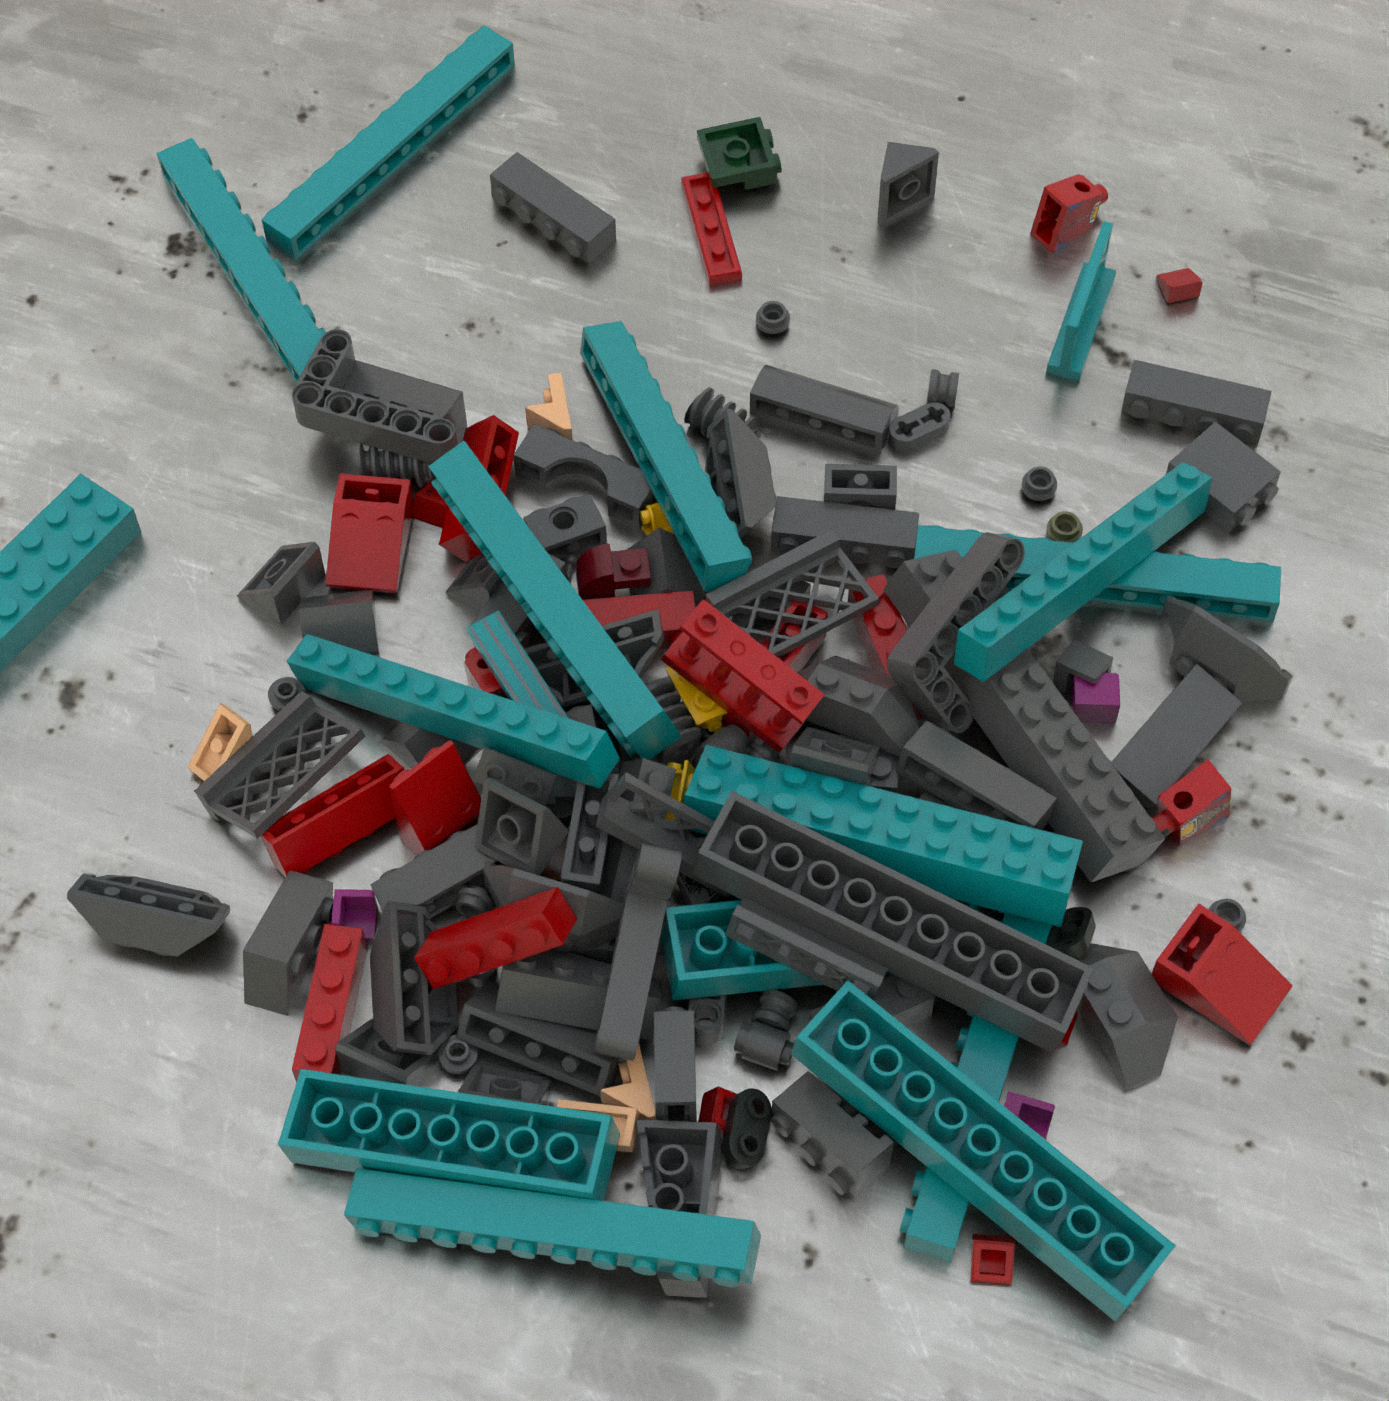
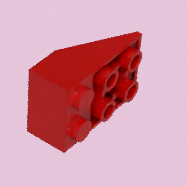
M339 474L333 502L326 587L397 593L413 514L414 498L410 480Z
M450 740L441 747L431 749L420 763L410 770L400 772L394 778L392 784L389 785L400 839L415 855L424 850H432L445 843L452 834L458 831H466L478 824L481 797L454 744Z
M1199 903L1157 958L1152 971V975L1159 987L1249 1046L1252 1045L1293 986L1232 924Z

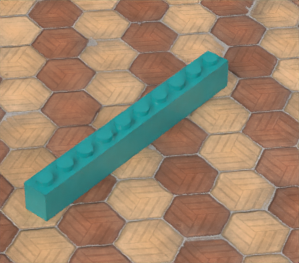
M485 25L474 34L469 35L463 44L455 51L447 54L439 65L432 71L427 72L415 86L405 91L399 100L388 109L382 111L375 121L367 128L359 131L351 142L344 148L339 149L321 168L316 169L311 177L298 188L293 189L287 198L266 213L265 217L261 219L266 241L296 261L515 66L513 43Z
M190 138L157 152L162 176L294 381L297 382L318 342L326 333L323 327L317 328L315 325L316 319L308 304L303 306L299 301L301 297L293 281L287 282L284 278L286 275L282 264L277 258H271L270 248L263 236L257 237L255 234V225L248 213L243 215L240 211L241 205L236 194L233 191L228 193L226 181L219 169L214 171L211 167L213 164L205 148L200 149L194 139Z
M622 321L583 327L580 354L704 592L715 590L746 574L748 568L752 566L751 552L747 546L742 544L735 522L729 520L722 498L716 496L709 474L703 472L698 462L696 450L690 448L683 426L677 424L673 416L671 404L668 401L665 402L660 392L658 380L652 378L648 370L646 358L641 356L636 348L634 336L628 333Z
M1185 462L1179 464L958 630L954 664L982 682H985L1206 511L1213 477Z
M918 525L914 559L956 550L963 558L983 532L974 529H948L938 525ZM1009 533L999 534L1019 539L1025 548V556L1021 566L1006 584L1008 592L1075 542L1053 541L1044 537L1036 539L1018 537ZM1155 550L1090 601L1163 610L1165 600L1172 596L1177 600L1197 605L1213 616L1273 623L1280 604L1281 567L1271 566L1262 562H1236L1227 558L1210 559L1196 557L1191 554H1166Z
M309 634L305 635L286 661L295 677L303 684L306 690L484 749V747L492 750L496 749L497 752L599 789L620 759L605 730Z
M998 911V913L1004 914L1003 924L1046 944L1051 924ZM967 1011L966 1015L973 1016L970 1029L962 1027L956 1045V1050L962 1051L959 1064L951 1062V1064L999 1102L1019 1036ZM927 1167L926 1172L917 1171L911 1194L918 1196L914 1210L906 1208L899 1232L906 1234L904 1248L951 1263L969 1201Z
M358 1168L355 1171L344 1216L353 1225L355 1231L368 1237H378L379 1233L393 1234L395 1238L405 1242H417L418 1238L430 1239L433 1243L447 1248H455L457 1243L472 1245L473 1249L484 1253H495L496 1249L510 1250L513 1255L526 1259H534L536 1254L551 1256L552 1260L563 1264H575L576 1260L589 1261L593 1266L605 1270H614L616 1265L632 1267L631 1269L634 1272L649 1276L656 1275L657 1271L672 1273L675 1278L685 1281H696L698 1277L711 1278L715 1283L727 1287H737L739 1282L752 1284L761 1234L755 1222L751 1220Z

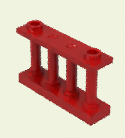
M703 599L681 624L679 629L683 632L665 652L661 660L780 754L825 694Z

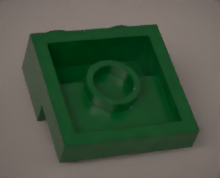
M761 117L697 130V140L712 188L743 182L744 188L747 190L777 183V173L782 172L781 162L778 153H772L771 148H774L772 133L770 129H764Z

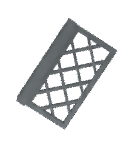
M832 529L706 594V601L727 618L737 613L750 615L748 628H740L754 639L770 642L768 650L778 658L879 605L878 596L842 551L840 539ZM838 562L844 570L842 579L822 575L824 568ZM800 580L814 583L811 595L792 592L793 584ZM819 585L838 587L837 599L816 596ZM845 589L859 591L865 597V599L856 604L842 601ZM768 597L783 599L779 612L760 608L761 601ZM788 600L808 604L805 616L785 613ZM814 605L834 609L832 616L825 620L810 618ZM756 618L776 620L773 633L754 630ZM782 622L802 625L801 632L793 637L779 634Z
M301 691L194 792L211 817L218 821L223 818L258 839L365 737V734L361 728L317 706L310 695ZM324 723V726H323L322 729L316 730L318 727H320V726ZM348 734L340 742L331 744V737ZM322 740L321 747L306 751L308 743ZM297 748V753L291 754ZM320 759L314 767L304 770L305 762ZM295 765V772L279 776L280 769ZM270 774V779L263 780L267 775ZM293 784V787L287 793L277 795L278 788ZM268 791L267 798L252 802L253 794ZM243 799V804L237 805ZM266 810L255 823L250 821L251 813Z

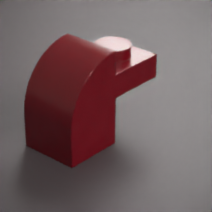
M604 544L584 552L575 564L577 590L582 600L615 597V590L651 586L647 548L611 551L610 544Z

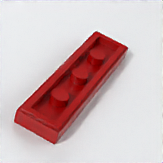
M708 173L681 177L682 190L709 286L741 281L742 271L718 187L712 188Z

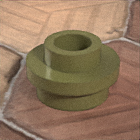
M1062 511L1055 514L1048 521L1046 531L1049 539L1053 541L1072 543L1081 538L1083 526L1074 513ZM1061 529H1066V530H1068L1069 532H1063V531H1060V530H1061Z

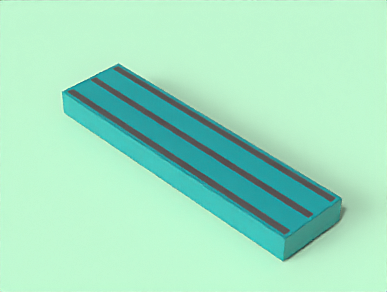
M499 610L466 627L467 635L508 699L568 718Z

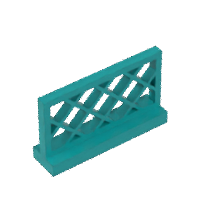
M1103 221L1089 263L1084 262L1053 347L1046 373L1080 381L1115 280L1116 270L1105 267L1113 223Z

